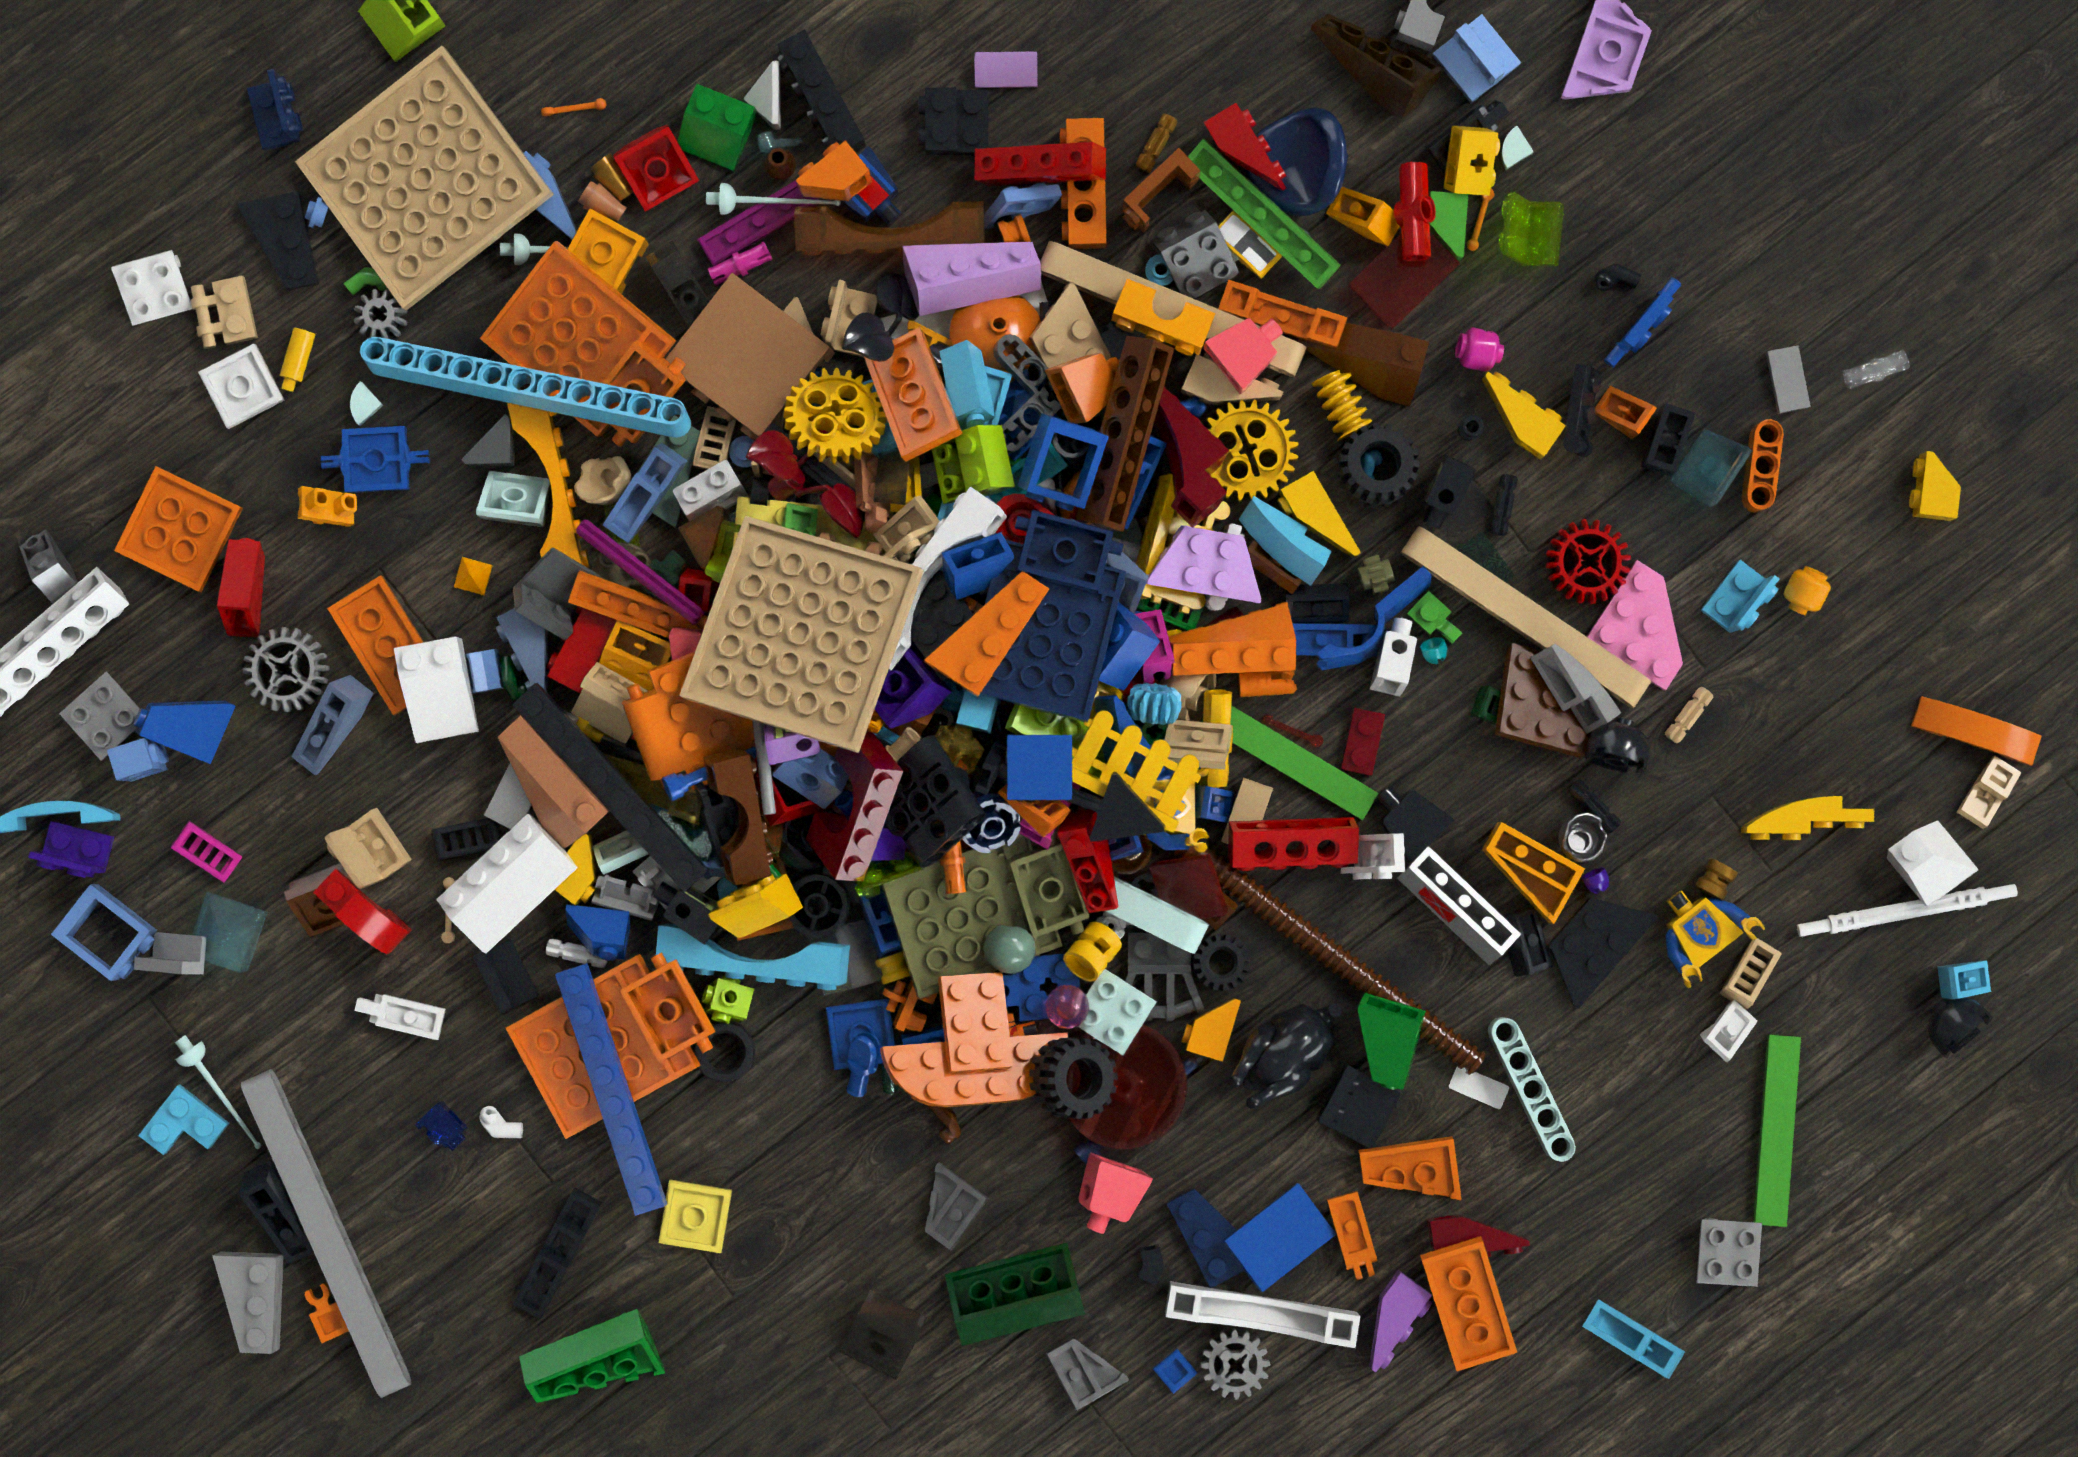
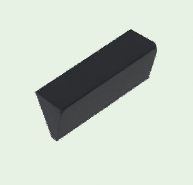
M1348 584L1299 585L1293 594L1285 589V602L1288 603L1292 623L1349 622L1350 593Z
M1529 907L1502 915L1521 933L1507 949L1514 975L1516 977L1529 975L1553 967L1537 910L1534 907Z

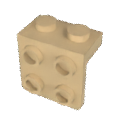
M919 495L907 503L878 530V533L873 535L883 545L882 548L886 552L883 555L884 557L909 563L915 558L913 552L923 544H928L934 536L935 527L940 521L922 496Z
M378 808L370 810L350 826L325 836L329 853L339 860L345 869L346 878L359 889L385 880L412 860Z

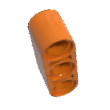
M1766 419L1755 425L1749 435L1742 503L1748 511L1753 513L1761 512L1771 507L1776 498L1784 434L1781 424L1772 419ZM1762 427L1769 428L1772 431L1773 440L1771 443H1766L1760 438L1759 432ZM1758 458L1765 459L1768 462L1769 471L1767 474L1757 471L1756 461ZM1754 489L1761 490L1764 493L1765 503L1763 505H1757L1753 502L1752 492Z

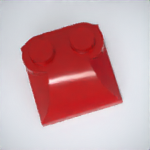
M668 124L651 130L625 145L613 155L644 211L653 208L699 181Z

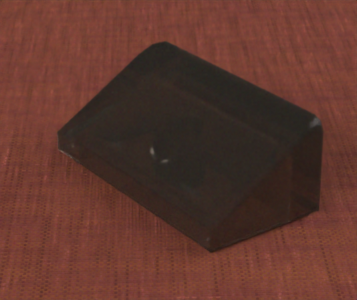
M898 447L879 453L873 502L906 504L910 460L904 461Z

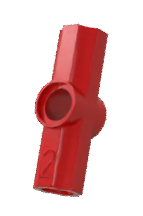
M1407 162L1399 167L1400 201H1397L1394 206V217L1397 224L1401 227L1402 259L1406 261H1423L1431 257L1430 223L1436 217V208L1434 201L1428 193L1427 164L1423 162Z

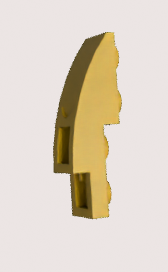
M1842 796L1804 799L1781 805L1755 817L1741 827V833H1750V840H1770V834H1782V840H1801V834H1811V821H1814L1813 828H1833V822H1845V828H1864V822H1874V809H1842Z

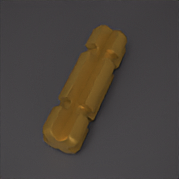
M1166 113L1162 114L1158 122L1159 127L1155 128L1143 149L1144 154H1140L1136 167L1143 172H1151L1156 162L1155 158H1159L1170 138L1169 133H1172L1176 127L1177 119Z

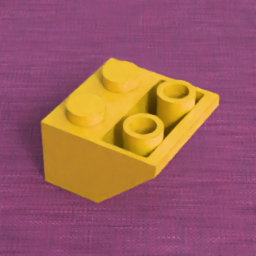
M771 873V876L757 880L754 885L748 887L746 884L730 892L731 895L716 902L718 908L708 915L712 921L737 938H742L792 916L802 909L803 906L787 874L785 873L775 878L773 873Z

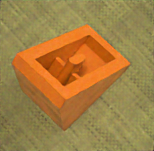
M1609 386L1595 406L1597 416L1630 439L1639 435L1657 409L1654 405L1612 386Z

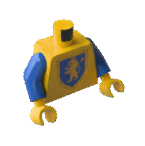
M1166 768L1157 778L1153 788L1164 792L1174 771ZM1202 768L1197 770L1196 773L1200 774L1201 777H1205L1209 770ZM1192 780L1181 801L1186 804L1184 811L1176 810L1174 814L1179 820L1174 833L1165 829L1163 832L1143 834L1165 851L1188 850L1190 846H1193L1197 852L1202 853L1208 848L1204 842L1197 843L1201 838H1209V835L1202 828L1195 829V781ZM1148 795L1145 802L1156 807L1159 800Z
M1681 890L1667 900V903L1677 914L1675 918L1666 924L1669 929L1665 935L1667 956L1678 972L1682 974L1684 985L1687 988H1691V983L1688 979L1691 975L1697 976L1700 982H1702L1703 979L1699 967L1742 935L1744 932L1740 928H1743L1747 936L1752 940L1757 939L1750 932L1753 926H1760L1765 930L1764 925L1758 918L1750 917L1735 904L1722 901L1716 897L1709 899L1701 897L1692 904Z

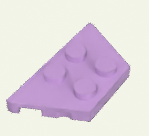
M1595 0L1561 96L1562 99L1624 93L1631 90L1652 30L1642 20L1637 19L1633 11L1625 3L1622 4L1620 0Z
M1180 526L1172 538L1171 545L1164 549L1153 571L1147 574L1149 577L1146 584L1261 603L1260 592L1244 536Z

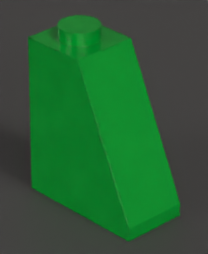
M1364 993L1358 1007V1014L1372 1081L1380 1083L1382 1087L1387 1089H1404L1409 1077L1425 1010Z

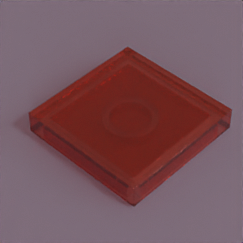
M1210 854L1153 862L1149 867L1161 900L1199 919L1225 916L1228 912Z

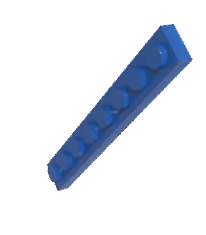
M588 963L558 972L555 976L634 1214L636 1216L667 1205L663 1188Z

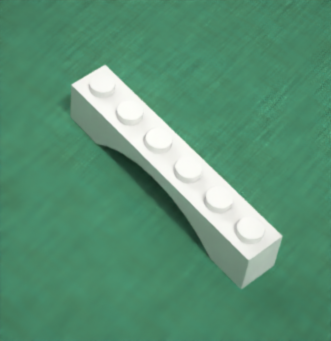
M971 486L966 493L960 494L955 500L954 509L949 516L943 518L937 524L934 536L928 544H923L916 552L915 561L912 565L921 567L924 572L889 667L891 671L911 646L913 613L927 583L943 566L942 552L994 535L1007 518L1001 507Z
M1172 1281L1169 1283L1165 1315L1168 1318L1253 1328L1351 1348L1356 1347L1360 1315L1355 1311Z

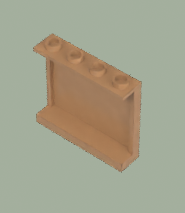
M731 273L666 357V360L671 363L675 357L680 358L686 364L681 373L686 381L695 387L691 393L705 404L709 399L718 405V408L715 410L718 414L729 422L733 418L743 424L739 430L754 441L765 432L768 426L775 423L783 413L786 397L790 396L791 387H798L800 378L808 380L810 372H814L823 360L828 363L835 352L826 343L734 273Z

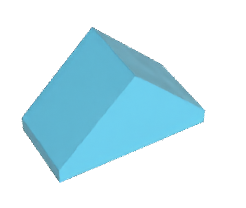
M1987 960L1937 966L1941 998L1960 999L1991 992Z

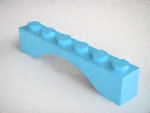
M675 924L658 926L656 955L662 952L667 963L677 959L683 971L684 967L695 968V974L714 975V971L726 972V978L744 979L745 975L756 976V981L774 983L775 978L787 979L786 985L800 987L805 986L806 982L817 983V988L822 990H836V986L847 983L850 945L819 941L785 958L774 960L752 959L723 949L711 939H708L704 945Z

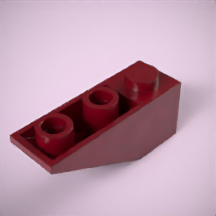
M1459 1214L1427 1219L1432 1251L1480 1236L1482 1237L1488 1257H1491V1251L1503 1250L1504 1254H1516L1523 1252L1522 1247L1530 1246V1241L1522 1236Z

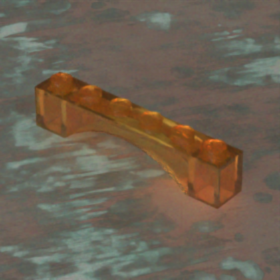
M984 201L952 202L941 212L925 221L898 228H876L858 224L837 214L828 206L795 207L794 212L796 251H803L804 255L822 254V250H835L836 254H851L853 249H866L867 253H882L886 248H897L898 252H903L902 246L985 243Z

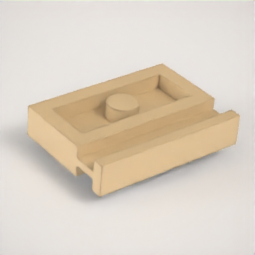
M1176 720L1174 723L1168 724L1164 739L1171 748L1168 759L1179 763L1184 755L1192 754L1198 759L1199 767L1225 770V761L1232 737V725Z

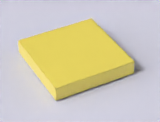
M670 1179L666 1195L667 1205L664 1207L658 1243L722 1253L732 1190Z

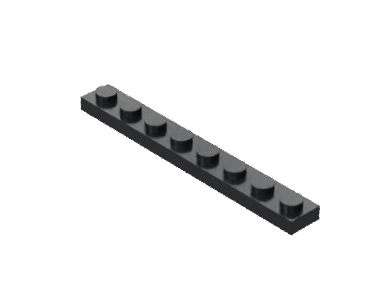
M534 683L512 704L683 892L688 891L709 871L708 867L538 683Z

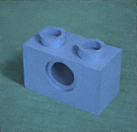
M821 748L820 752L816 755L778 763L772 772L773 777L823 809L842 793L849 778L836 758Z

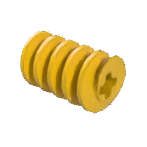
M1340 370L1329 373L1312 382L1313 387H1323L1317 393V397L1320 399L1328 398L1322 405L1323 410L1333 409L1327 416L1328 421H1338L1332 428L1333 432H1343L1337 441L1351 436L1354 432L1357 433L1361 427L1368 426L1372 422L1371 418L1361 419L1360 416L1367 408H1356L1355 405L1362 397L1361 395H1350L1357 386L1356 384L1346 385L1345 381L1352 375L1351 373H1340Z

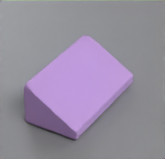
M1037 52L974 53L975 88L1038 87Z

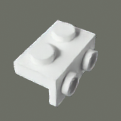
M1404 834L1359 835L1358 864H1354V867L1341 868V874L1353 873V880L1372 879V873L1373 879H1392V872H1405Z

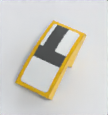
M1234 210L1218 226L1229 250L1259 278L1262 279L1281 259L1282 255Z

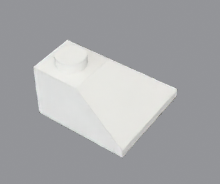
M1939 821L1914 830L1888 849L1887 860L1926 907L1933 904L1978 871V868Z

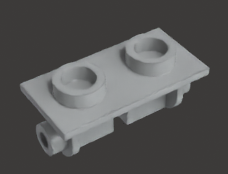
M607 874L605 877L598 876L595 886L597 889L592 898V904L613 910L629 911L630 915L652 921L659 901L653 897L655 888H647L637 884H632L631 888L626 887L627 881L609 877Z

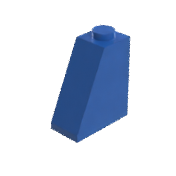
M226 700L148 703L146 709L141 708L139 710L134 726L138 727L136 733L141 737L211 764L236 706Z

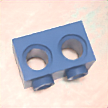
M142 738L107 750L116 780L132 782L167 770L166 762H169V757L165 746L149 739Z

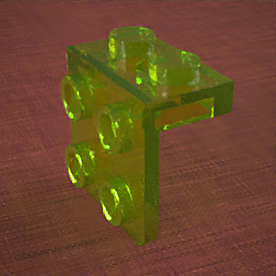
M1509 192L1507 200L1502 205V216L1505 222L1504 232H1501L1499 237V247L1503 255L1522 266H1558L1564 204L1561 202L1529 201L1516 192Z

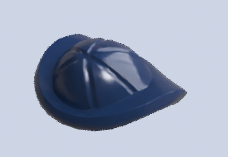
M1316 107L1297 111L1269 124L1256 135V137L1261 134L1264 136L1272 150L1267 153L1271 162L1278 160L1287 176L1282 181L1287 189L1282 191L1246 169L1245 176L1283 212L1289 216H1308L1324 210L1333 203L1343 185L1348 153L1342 126L1330 111Z

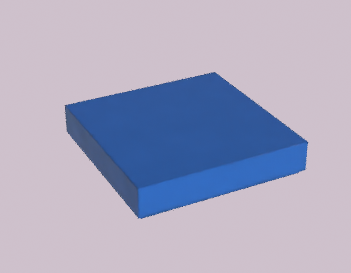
M1007 735V801L1072 800V735Z
M889 998L826 1007L834 1070L848 1068L846 1061L850 1043L860 1033L868 1032L874 1034L879 1039L881 1047L895 1046L891 1012L886 1010ZM880 1054V1059H879V1063H878V1064H882V1063H883L882 1058H881V1054Z

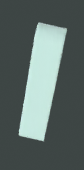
M1114 877L1119 907L1114 910H1107L1106 912L1185 951L1196 953L1209 926L1208 923Z
M1495 1018L1488 1026L1489 1038L1544 1152L1556 1161L1563 1162L1569 1160L1575 1153V1142L1519 1026L1509 1018ZM1507 1023L1511 1027V1035L1507 1040H1499L1496 1035V1029L1500 1024ZM1515 1052H1522L1525 1056V1064L1519 1069L1512 1068L1510 1057ZM1535 1080L1539 1085V1092L1536 1096L1529 1098L1524 1094V1086L1528 1081ZM1544 1109H1550L1553 1114V1120L1547 1126H1541L1538 1123V1114ZM1557 1138H1564L1567 1144L1565 1152L1559 1155L1554 1154L1551 1148L1553 1141Z

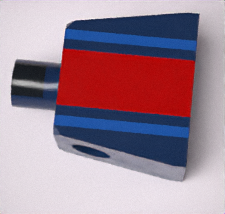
M868 146L859 155V158L870 170L873 182L849 201H841V204L866 223L877 214L889 226L902 214L891 202L898 194V188L873 150Z

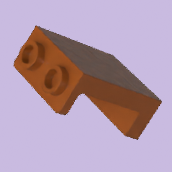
M1178 148L1123 200L1122 211L1125 215L1122 218L1133 230L1139 228L1144 233L1149 227L1150 218L1142 209L1176 177L1190 190L1198 183L1201 170Z

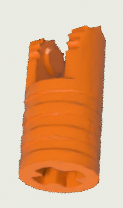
M1294 670L1237 673L1239 697L1294 694L1297 690L1296 684L1292 680L1295 675Z

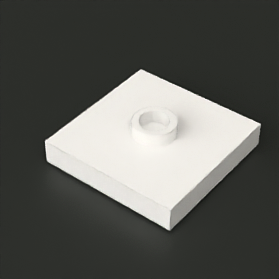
M252 344L198 372L228 429L285 401L256 344Z

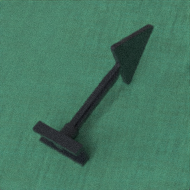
M995 740L982 767L984 771L976 785L975 791L987 795L996 779L1007 782V762L1004 761L1007 742ZM1117 772L1112 773L1103 798L1072 788V800H1065L1097 812L1098 815L1090 836L1092 842L1163 832L1166 827Z

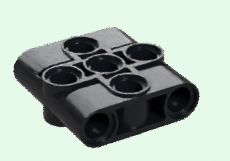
M935 735L927 736L918 741L897 761L903 773L886 819L889 831L895 836L902 837L921 868L928 867L940 860L986 816V813L969 789L967 772L963 768L954 766Z

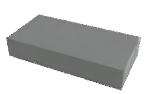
M1799 346L1767 351L1766 358L1777 413L1780 414L1811 407Z

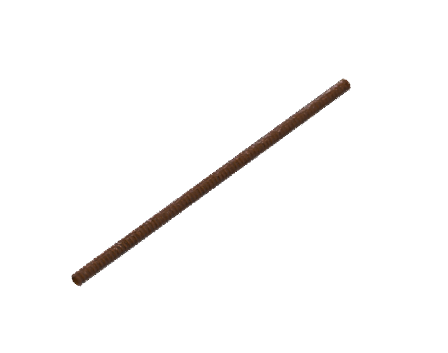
M1190 846L1188 850H1174L1173 853L1175 855L1179 853L1183 861L1187 859L1190 862L1189 865H1195L1199 872L1203 871L1207 879L1211 877L1213 884L1219 883L1221 890L1227 889L1229 896L1235 895L1237 902L1243 901L1245 908L1251 907L1253 914L1259 913L1261 920L1267 919L1269 926L1275 925L1277 932L1283 931L1285 938L1291 937L1293 944L1299 943L1301 950L1307 949L1309 956H1316L1315 960L1317 962H1324L1323 966L1325 968H1332L1331 972L1333 974L1336 972L1340 974L1339 978L1341 980L1344 978L1348 980L1347 984L1349 986L1352 984L1356 986L1355 990L1357 992L1361 990L1364 993L1418 1009L1422 1008L1420 1003H1413L1414 999L1412 997L1409 999L1405 997L1406 993L1404 991L1400 993L1396 985L1392 987L1390 985L1391 981L1388 979L1384 981L1382 979L1383 975L1380 973L1376 975L1374 973L1375 969L1372 967L1368 969L1366 967L1367 963L1364 961L1360 963L1358 961L1359 957L1356 955L1352 957L1350 955L1351 951L1348 949L1344 951L1342 949L1343 945H1336L1334 938L1328 939L1326 932L1320 933L1318 926L1312 927L1310 920L1304 921L1302 914L1296 915L1294 908L1288 909L1286 902L1280 903L1278 896L1272 897L1270 890L1264 891L1262 884L1256 885L1254 878L1248 879L1246 872L1242 874L1237 868H1232L1230 861L1226 862L1223 860L1224 856L1222 854L1220 856L1215 854V849L1210 850L1207 848L1202 853L1197 852L1193 846ZM1425 1009L1426 1012L1419 1038H1425L1428 1045L1433 1044L1434 1050H1441L1442 1056H1449L1450 1062H1457L1458 1068H1465L1466 1074H1473L1484 1061L1486 1053L1484 1051H1477L1478 1047L1476 1045H1469L1470 1041L1468 1039H1461L1462 1035L1460 1033H1453L1454 1029L1452 1027H1445L1446 1023L1444 1021H1437L1438 1017L1436 1015H1429L1430 1011Z

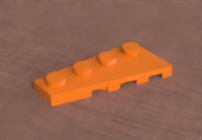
M1022 571L933 651L924 662L973 695L979 697L1046 596L1049 588Z

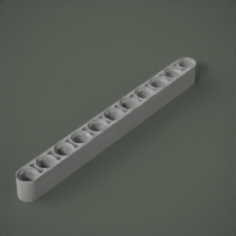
M269 1069L241 1082V1088L377 1394L380 1398H383L411 1385V1378L275 1072Z

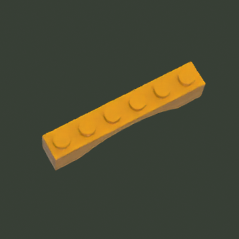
M507 403L513 430L525 438L537 452L546 468L551 484L553 498L552 521L547 538L540 550L541 558L551 548H555L585 567L591 568L587 550H581L579 538L582 537L576 533V528L581 521L574 518L572 508L577 507L576 496L573 488L568 489L566 477L570 476V469L567 459H561L559 450L560 446H564L560 428L554 427L552 418L557 413Z

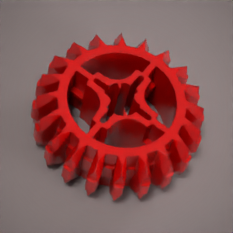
M1586 519L1580 521V530L1574 522L1568 524L1570 535L1564 529H1560L1557 533L1563 541L1551 539L1550 544L1557 551L1548 550L1545 554L1547 557L1555 559L1554 562L1545 564L1546 569L1555 568L1556 573L1548 577L1549 581L1559 578L1561 583L1556 585L1555 590L1559 592L1564 587L1568 588L1564 596L1567 600L1573 596L1574 592L1577 593L1576 603L1578 604L1583 603L1585 595H1587L1590 605L1596 603V594H1598L1602 602L1608 600L1606 589L1613 595L1617 594L1618 589L1614 582L1619 585L1626 583V580L1619 573L1627 574L1630 572V568L1623 566L1622 562L1631 560V555H1621L1620 552L1626 549L1628 544L1626 542L1620 545L1616 544L1615 541L1621 537V534L1617 532L1610 537L1608 533L1612 526L1609 524L1605 525L1602 531H1599V520L1593 521L1591 529H1589ZM1592 537L1602 543L1595 549L1590 550L1582 544L1579 545L1574 539ZM1567 547L1571 550L1570 553L1575 561L1574 567L1568 574L1563 563ZM1608 550L1612 557V570L1609 577L1605 574L1606 570L1601 563L1602 557ZM1599 552L1594 557L1595 562L1591 563L1595 565L1594 568L1589 566L1577 572L1582 566L1581 562L1584 561L1581 559L1582 555L1588 557ZM1582 574H1587L1594 580L1597 579L1602 585L1584 587L1576 584L1574 580Z

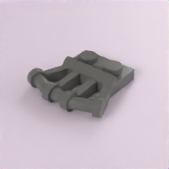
M1128 933V974L1125 982L1132 986L1136 974H1144V994L1152 998V974H1166V1006H1154L1145 1021H1152V1018H1166V1022H1174L1175 1018L1188 1013L1205 1011L1191 975V953L1151 933ZM1182 974L1192 999L1174 1005V975Z

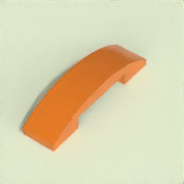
M1228 280L1218 308L1244 320L1250 318L1258 326H1262L1270 319H1273L1285 335L1335 348L1339 345L1348 319L1345 316L1320 308L1316 310L1260 292L1257 288L1232 280Z
M1923 696L1920 697L1911 727L1938 736H1946L2029 766L2033 765L2042 737L2039 734L2008 722Z

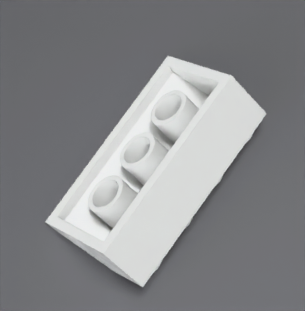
M527 814L436 900L449 919L486 954L578 867L565 849L541 826L539 820Z

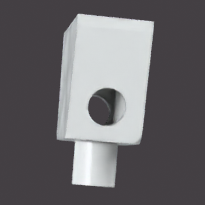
M1394 618L1391 631H1386L1383 635L1370 690L1400 697L1408 685L1417 642L1416 637L1410 636L1412 627L1410 620Z

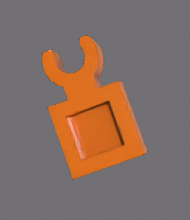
M326 1282L320 1285L323 1291L322 1298H316L311 1289L305 1291L306 1300L317 1309V1311L312 1312L309 1316L321 1343L349 1331L337 1303H331L330 1301L331 1290Z

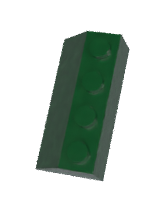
M1068 1243L945 1274L954 1321L962 1346L1085 1314Z

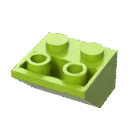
M366 0L358 10L395 62L446 26L428 0Z
M976 425L962 430V435L932 449L943 504L954 503L960 494L967 492L970 486L984 496L994 495L1015 487L1002 425Z

